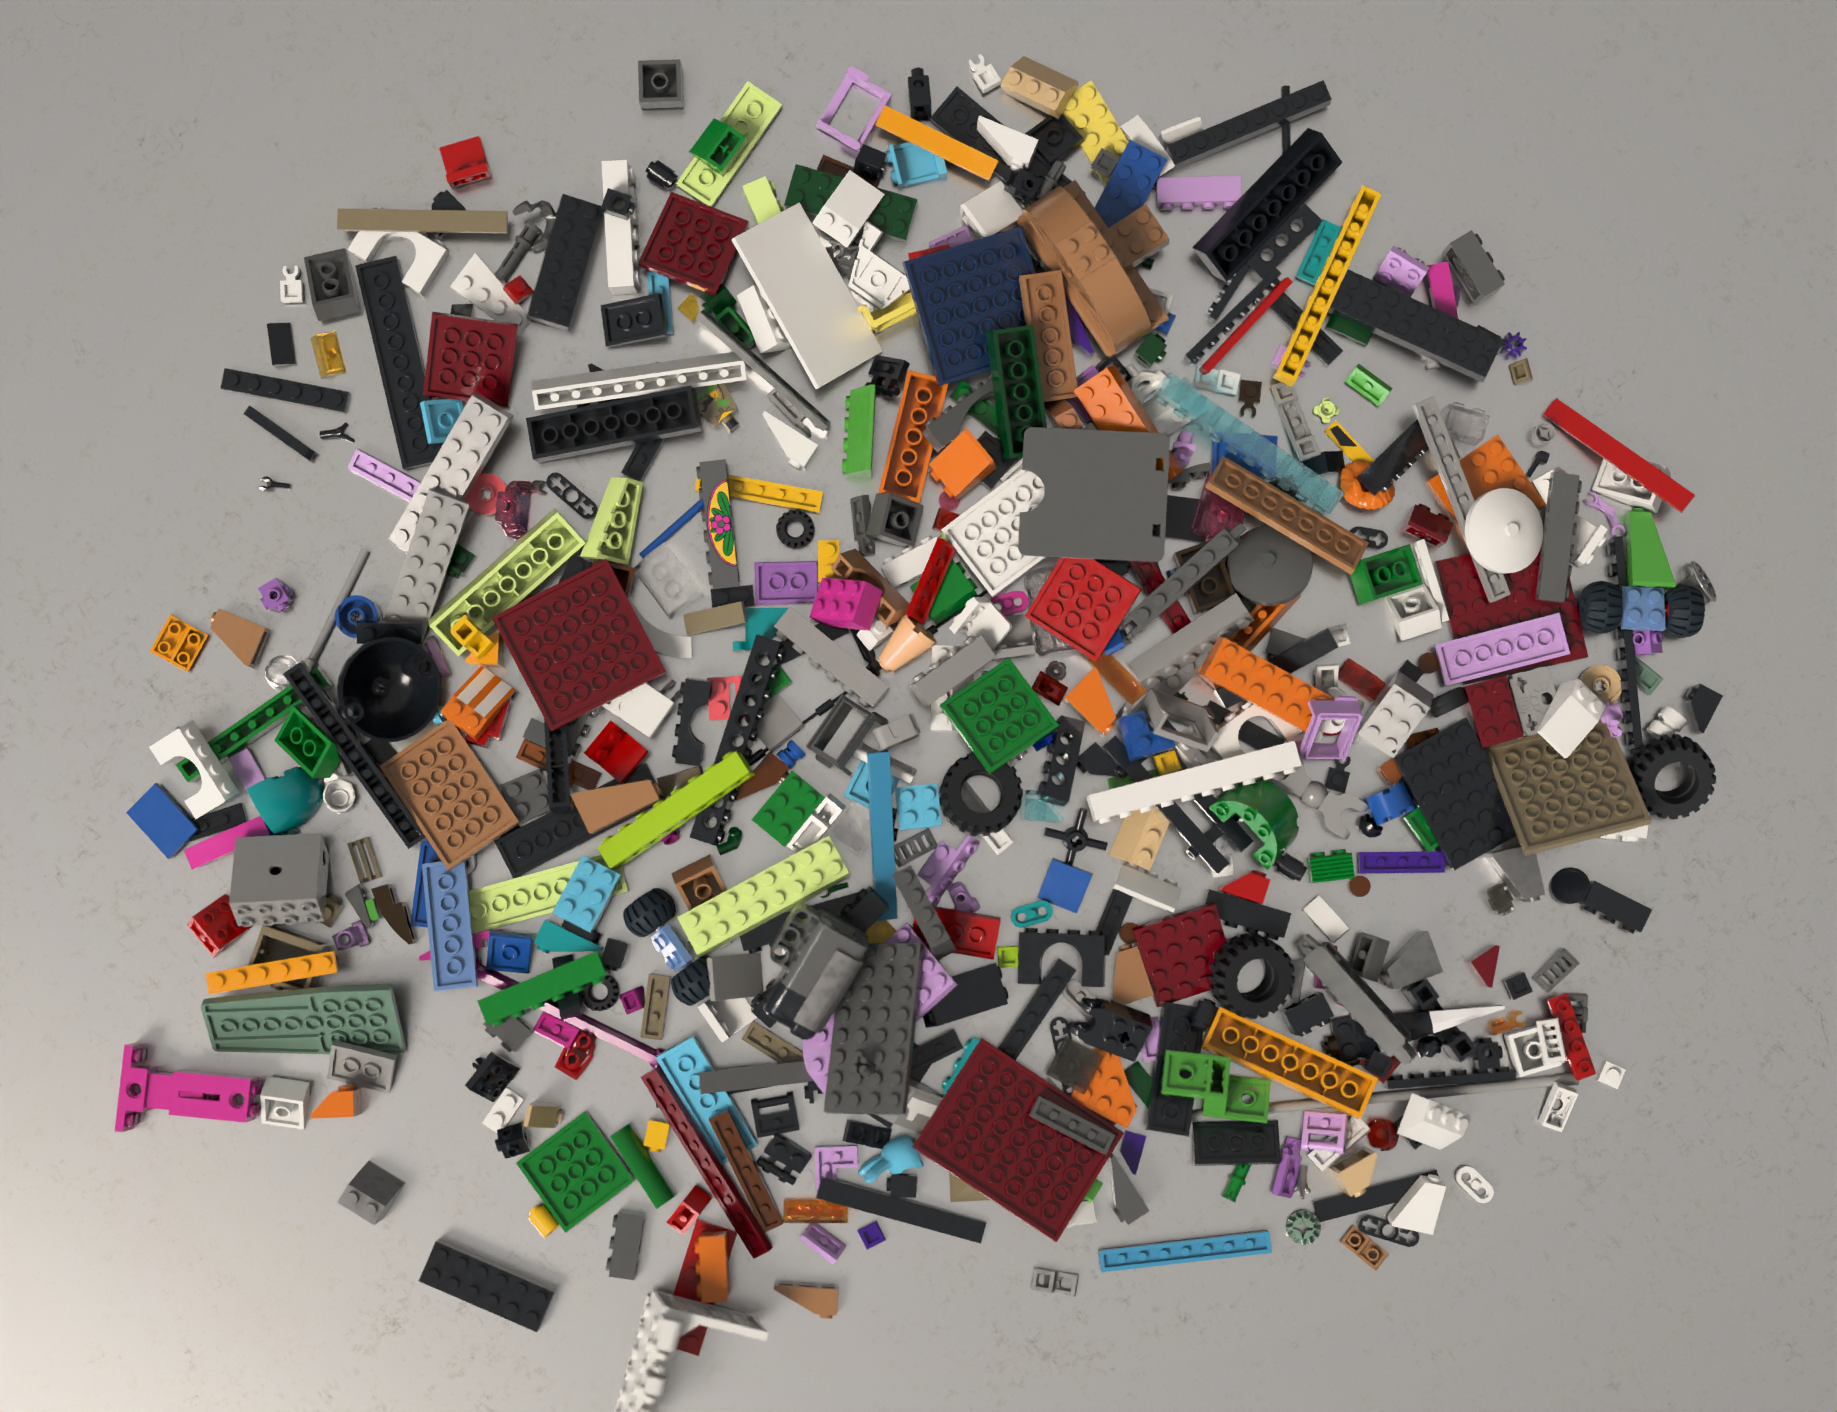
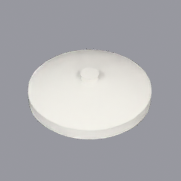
M1499 488L1485 492L1474 501L1466 517L1465 538L1468 548L1474 559L1489 571L1507 574L1523 570L1537 557L1543 541L1542 519L1535 504L1523 493L1510 488Z

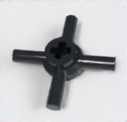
M1086 808L1079 809L1075 826L1068 828L1065 832L1047 827L1044 831V836L1063 840L1065 847L1068 849L1065 863L1070 865L1074 863L1076 852L1083 850L1086 846L1105 851L1108 842L1088 838L1087 832L1083 829L1088 812ZM1075 836H1079V839H1077L1076 842L1072 841V839H1074Z

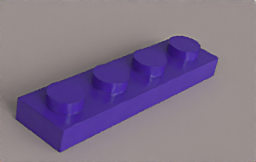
M1442 851L1358 852L1359 874L1445 873V857Z

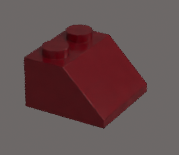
M1415 504L1412 506L1401 530L1440 548L1446 544L1453 523L1449 521L1450 518L1441 513L1436 515L1430 512L1431 509L1428 506Z

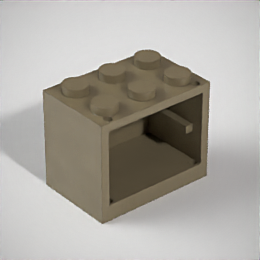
M262 925L248 966L329 952L331 945L274 925ZM321 975L273 983L270 987L281 991L283 989L316 988Z

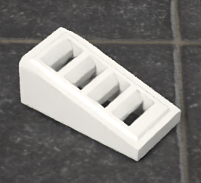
M1558 1018L1536 1021L1543 1066L1565 1063L1566 1055ZM1554 1026L1555 1030L1543 1032L1544 1027ZM1556 1035V1039L1545 1040L1544 1038L1545 1036ZM1557 1044L1556 1048H1546V1045ZM1559 1053L1557 1057L1548 1058V1054Z

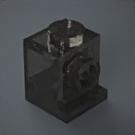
M1500 882L1483 891L1494 914H1502V916L1514 911L1512 904L1514 899L1509 890L1503 888L1507 886L1506 882Z

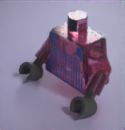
M534 480L532 483L530 481H512L506 486L505 491H498L495 504V521L501 525L507 537L519 540L526 534L531 497L530 491L545 493L546 491L540 490V484L546 483L545 481Z

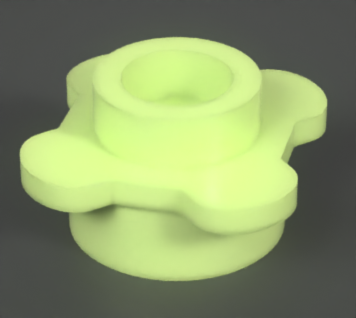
M1324 398L1319 406L1314 407L1313 411L1314 414L1322 418L1323 423H1329L1331 417L1339 413V408L1329 398Z

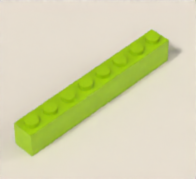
M731 751L725 754L721 762L708 766L705 769L706 772L701 776L696 775L688 780V785L670 793L671 796L665 801L662 799L656 802L652 810L639 814L636 817V821L632 824H625L618 829L619 833L604 838L601 841L602 844L597 849L608 867L618 870L754 776L753 770L742 753Z

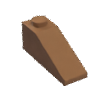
M790 1283L774 1284L775 1291L812 1313L820 1314V1318L831 1319L833 1315L837 1316L839 1287Z

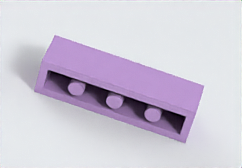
M1241 176L1158 178L1155 183L1156 207H1161V210H1172L1174 207L1191 210L1195 206H1203V209H1214L1216 206H1224L1225 209H1230L1242 196Z

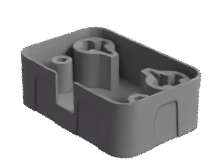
M1539 667L1507 677L1524 737L1539 734L1537 730L1550 704L1545 705L1541 702V695L1547 692L1554 698L1556 694L1552 674L1547 667ZM1518 680L1524 683L1521 689L1519 686H1515V682ZM1529 721L1534 722V726L1531 729L1529 727L1526 728L1525 725Z
M913 713L873 730V735L880 751L889 750L919 737L921 734Z

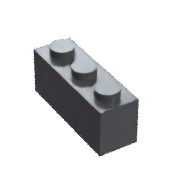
M620 1210L618 1215H614L612 1228H616L615 1237L611 1236L609 1249L613 1250L612 1258H608L606 1264V1271H609V1277L628 1280L636 1279L645 1221L644 1213Z

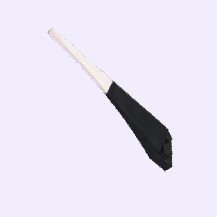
M1492 1005L1394 1014L1411 1032V1040L1408 1041L1410 1042L1502 1010L1505 1006ZM1350 1015L1330 1019L1333 1035L1337 1040L1340 1054L1339 1060L1341 1062L1370 1056L1373 1050L1381 1052L1376 1041L1368 1037L1360 1023L1354 1021Z

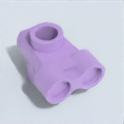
M1604 702L1606 707L1600 719L1602 724H1607L1611 736L1617 738L1622 735L1618 720L1624 717L1618 703L1610 705L1609 702Z
M956 882L948 888L955 905L953 910L975 912L980 909L981 906L977 899L972 898L962 882Z
M361 920L351 923V927L332 936L337 951L356 945L362 947L369 944ZM343 935H346L349 938V941L346 944H343L340 941V938Z

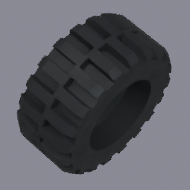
M1667 734L1661 735V739L1656 740V738L1649 740L1650 744L1647 746L1643 744L1639 748L1641 752L1639 754L1635 753L1632 758L1634 764H1630L1629 769L1649 813L1652 815L1656 814L1659 818L1666 819L1667 816L1671 820L1678 819L1680 815L1685 818L1690 816V812L1694 811L1696 813L1699 811V806L1702 803L1706 805L1709 801L1707 797L1712 795L1715 789L1712 784L1716 783V776L1714 775L1716 770L1710 757L1691 738L1687 736L1682 738L1680 734H1672V737H1669ZM1674 762L1689 764L1688 776L1681 786L1671 791L1655 789L1656 777L1665 766Z
M969 753L966 757L956 760L948 769L940 786V805H943L945 817L948 816L949 822L953 826L957 825L960 828L959 831L963 833L965 831L970 832V835L973 836L978 834L988 836L990 833L1001 831L1002 828L1006 827L1013 820L1022 803L1023 789L1020 786L1022 782L1020 777L1016 776L1015 773L1017 771L1014 766L1010 767L1006 763L989 775L974 753ZM982 775L989 777L998 785L1001 798L994 810L988 813H979L967 807L962 799L961 790L968 778Z
M1248 933L1241 934L1240 938L1234 936L1230 938L1229 944L1224 942L1220 946L1222 950L1214 954L1215 961L1210 963L1209 967L1212 974L1208 975L1209 982L1213 984L1210 986V989L1216 995L1215 998L1219 1003L1239 1017H1248L1249 1019H1257L1258 1016L1261 1018L1267 1017L1268 1012L1275 1013L1279 1010L1278 1006L1280 1004L1284 1005L1287 1000L1285 998L1287 994L1291 995L1293 990L1290 986L1294 984L1295 977L1291 973L1295 970L1294 965L1290 963L1291 958L1289 954L1284 952L1281 946L1269 938L1255 933L1252 935ZM1263 959L1266 965V974L1263 982L1251 992L1240 993L1237 979L1241 969L1252 960Z

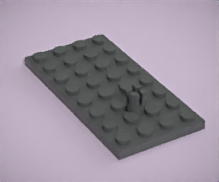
M869 943V947L864 954L863 965L835 1010L824 1103L825 1113L906 1115L924 951L922 943Z

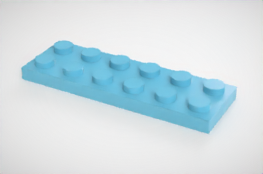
M694 1035L656 1055L658 1063L721 1165L729 1161L708 1120L709 1117L729 1109L748 1150L758 1146L756 1138L727 1091L700 1094L698 1072L714 1071V1068Z

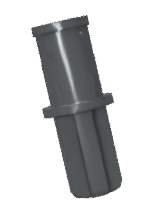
M1055 161L1047 176L1043 177L1044 181L1039 187L1038 199L1058 186L1057 182L1066 169V165L1061 161Z

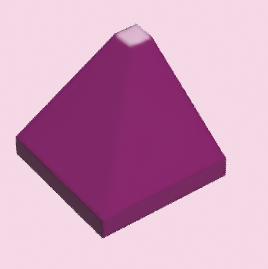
M643 986L619 995L627 1015L644 1008Z

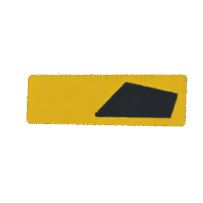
M1334 421L1324 431L1352 462L1357 460L1372 463L1374 461L1337 421Z

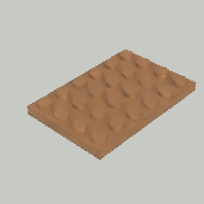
M445 720L379 766L448 871H451L520 823L458 728L448 720Z

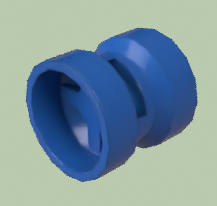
M792 739L787 743V747L784 750H780L777 753L779 758L790 769L795 766L798 759H802L806 755Z

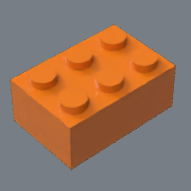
M727 1231L701 1232L699 1238L695 1240V1253L700 1255V1259H697L696 1275L701 1277V1281H698L697 1297H701L702 1303L728 1302L730 1291Z

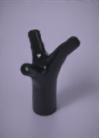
M346 422L336 429L320 431L321 439L341 438L352 443L354 442L353 438L343 433V430L348 426Z

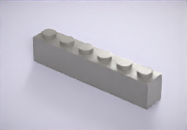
M1235 593L1129 664L1146 690H1149L1159 685L1167 677L1176 674L1185 665L1193 663L1202 654L1211 651L1218 636L1229 639L1240 629L1246 628L1254 619L1237 593Z
M789 607L774 625L775 629H777L776 635L784 641L788 638L793 642L792 648L801 655L805 652L810 656L808 661L817 668L821 665L827 671L824 674L833 681L838 679L842 682L843 685L841 687L850 695L853 692L858 695V701L866 708L869 705L874 708L890 689L889 686L793 608Z

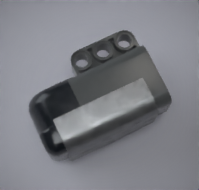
M804 903L795 905L770 947L771 960L783 968L765 998L763 1008L766 1015L790 1028L791 1034L803 1040L812 1039L816 1033H821L864 963V954L869 947L868 935L824 909L816 910ZM798 912H805L808 916L805 919H798L796 914ZM794 930L797 934L794 937H787L785 932ZM777 948H782L786 953L784 955H777L774 951Z

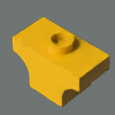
M466 614L450 629V633L479 659L495 644Z

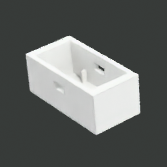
M1554 1082L1538 1119L1542 1126L1560 1132L1563 1131L1578 1096L1575 1088ZM1561 1099L1563 1102L1562 1107L1558 1110L1552 1109L1555 1100Z

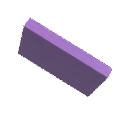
M818 561L754 562L755 605L814 604L819 590Z

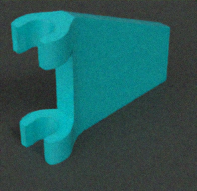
M745 608L748 621L745 623V641H733V651L751 649L756 634L770 639L777 636L775 634L777 629H775L774 625L788 608Z

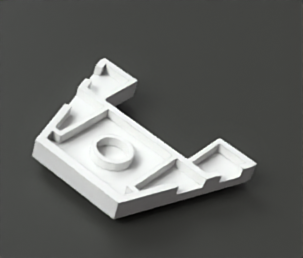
M866 221L849 287L880 309L885 310L910 290L906 274L872 251L882 236L883 231L869 221Z

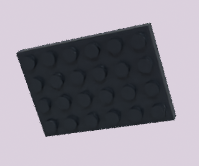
M1467 717L1392 758L1452 871L1517 836L1498 789L1492 769L1493 766Z

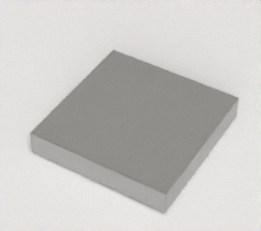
M777 693L764 704L765 714L762 721L758 722L756 729L759 730L758 737L772 752L804 725ZM750 717L745 719L748 724L750 723Z

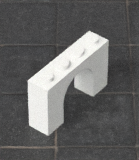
M359 231L348 250L366 263L372 261L380 246L387 239L400 236L411 240L415 245L416 256L402 283L421 296H424L449 255L444 243L437 239L434 242L427 238L428 234L425 232Z
M1245 701L1239 711L1236 713L1234 711L1230 712L1224 717V722L1219 725L1215 724L1219 735L1211 748L1219 760L1245 754L1239 745L1238 733L1242 724L1253 716H1263L1268 719L1279 736L1287 742L1302 731Z
M193 720L149 747L160 765L175 756H183L191 760L198 768L202 778L201 789L197 794L184 801L196 819L239 793Z

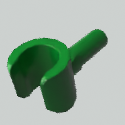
M848 883L832 886L827 889L826 895L820 897L826 898L832 892L848 888Z

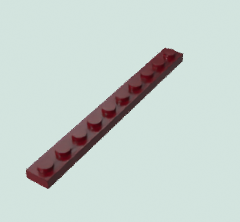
M659 1066L641 1077L642 1081L753 1259L769 1252L773 1247L661 1067Z

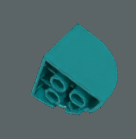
M298 766L284 771L283 777H269L246 788L262 819L275 835H293L297 833L296 829L309 822L316 815L323 802L324 778H312L302 767Z

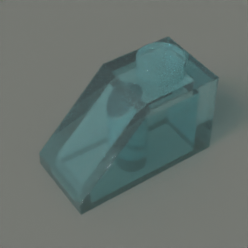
M1026 790V794H1023L1021 797L1020 820L1063 822V817L1051 803L1040 801L1041 795H1039L1038 791Z

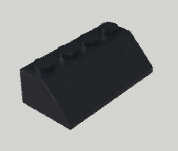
M1418 419L1357 477L1374 496L1380 490L1383 493L1393 485L1390 481L1392 479L1397 481L1405 473L1403 468L1406 466L1409 469L1417 461L1415 458L1417 454L1422 456L1429 450Z

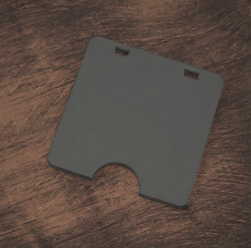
M1028 428L1024 433L1022 470L1037 475L1044 485L1045 493L1043 500L1036 508L1027 512H1020L1019 552L1024 556L1141 562L1161 561L1165 550L1170 453L1169 437L1164 433ZM1156 458H1164L1163 471L1156 470ZM1160 524V538L1152 537L1153 525Z

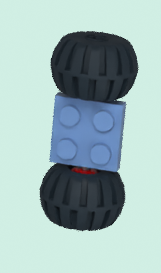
M1596 581L1588 584L1583 589L1579 606L1582 626L1588 631L1597 634L1609 633L1615 630L1621 620V629L1665 630L1672 636L1685 638L1691 637L1701 630L1705 617V601L1702 593L1688 585L1670 588L1664 595V588L1622 586L1619 589L1610 582Z
M654 888L637 898L624 909V922L628 930L638 937H646L657 930L651 937L652 943L656 950L661 951L664 955L667 966L670 969H674L675 972L682 967L684 968L671 980L673 993L681 1003L692 1006L710 995L709 971L707 967V958L709 957L702 956L690 964L689 961L693 958L669 924L664 926L666 922L675 916L674 901L666 891Z

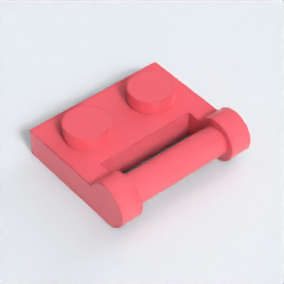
M743 676L707 678V680L713 681L711 698L708 703L709 720L729 719V683H735V694L737 695Z

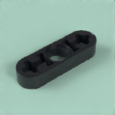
M555 472L547 477V487L583 519L592 520L596 517L598 512L597 505L562 474ZM553 478L556 480L561 478L560 483L564 487L567 484L570 485L563 491L562 495L559 494L562 490L558 486L552 487L553 482L551 480ZM574 490L578 493V499L575 502L567 500L566 495L569 491ZM583 497L586 499L583 503L587 507L593 506V513L591 515L589 513L584 515L585 510L580 505L578 509L575 508V506L580 504Z
M1364 1214L1358 1219V1228L1364 1234L1407 1247H1413L1419 1241V1233L1417 1231L1402 1228L1400 1230L1401 1233L1408 1234L1409 1231H1412L1411 1234L1414 1236L1413 1240L1410 1239L1409 1242H1406V1238L1398 1236V1227H1394L1393 1235L1389 1237L1384 1236L1382 1232L1383 1227L1390 1224L1387 1219L1370 1214ZM1369 1218L1370 1222L1378 1225V1221H1381L1378 1227V1234L1375 1233L1377 1229L1372 1227L1365 1230V1226L1362 1225L1363 1221L1367 1222Z

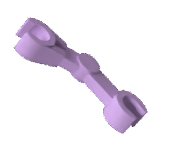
M1589 492L1588 494L1594 497V502L1591 503L1587 499L1583 501L1587 506L1600 509L1605 513L1612 527L1610 530L1611 536L1617 537L1615 534L1616 528L1621 530L1622 536L1625 535L1626 529L1623 525L1619 524L1614 507L1604 503L1597 493Z

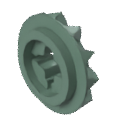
M1297 1211L1287 1221L1288 1236L1294 1243L1301 1245L1312 1244L1320 1235V1221L1310 1211ZM1303 1219L1307 1227L1313 1228L1306 1230L1304 1236H1302L1303 1233H1301L1300 1229L1294 1228L1301 1226Z

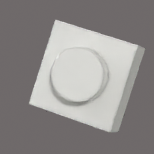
M1604 1061L1596 1080L1618 1089L1626 1069Z

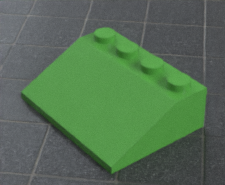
M867 385L850 390V396H846L845 409H849V417H845L844 430H848V438H844L843 450L847 451V459L842 460V471L846 472V477L872 478L876 403L875 385Z

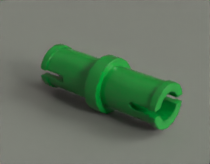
M1237 1165L1233 1175L1229 1177L1230 1182L1222 1196L1223 1198L1229 1199L1231 1192H1233L1230 1201L1236 1202L1235 1200L1242 1185L1245 1186L1246 1184L1244 1180L1252 1165H1245L1243 1169V1165Z

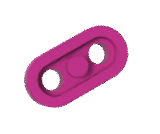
M1013 591L990 599L994 605H1001L1000 612L1004 616L1024 611L1029 603L1028 596L1022 591ZM1020 598L1022 604L1019 606L1015 605L1014 599Z

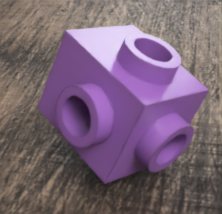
M274 578L258 588L262 595L260 600L266 609L274 612L278 611L279 613L289 608V603L293 602L290 597L293 595L291 589L287 584L283 585L282 581L278 578Z
M1632 630L1634 655L1663 653V636L1661 631Z

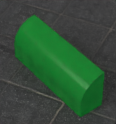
M631 1122L610 1136L656 1209L677 1195L647 1146L643 1145L644 1141Z

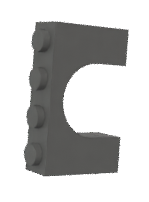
M599 708L579 717L575 723L568 727L571 759L572 756H577L581 748L579 741L582 736L586 737L590 726L587 724L591 717L594 718ZM531 718L523 737L546 748L544 723Z
M911 865L893 874V879L937 960L957 951Z

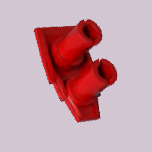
M582 1030L571 1051L564 1047L554 1068L577 1080L594 1056L592 1054L596 1047L594 1044L597 1036Z

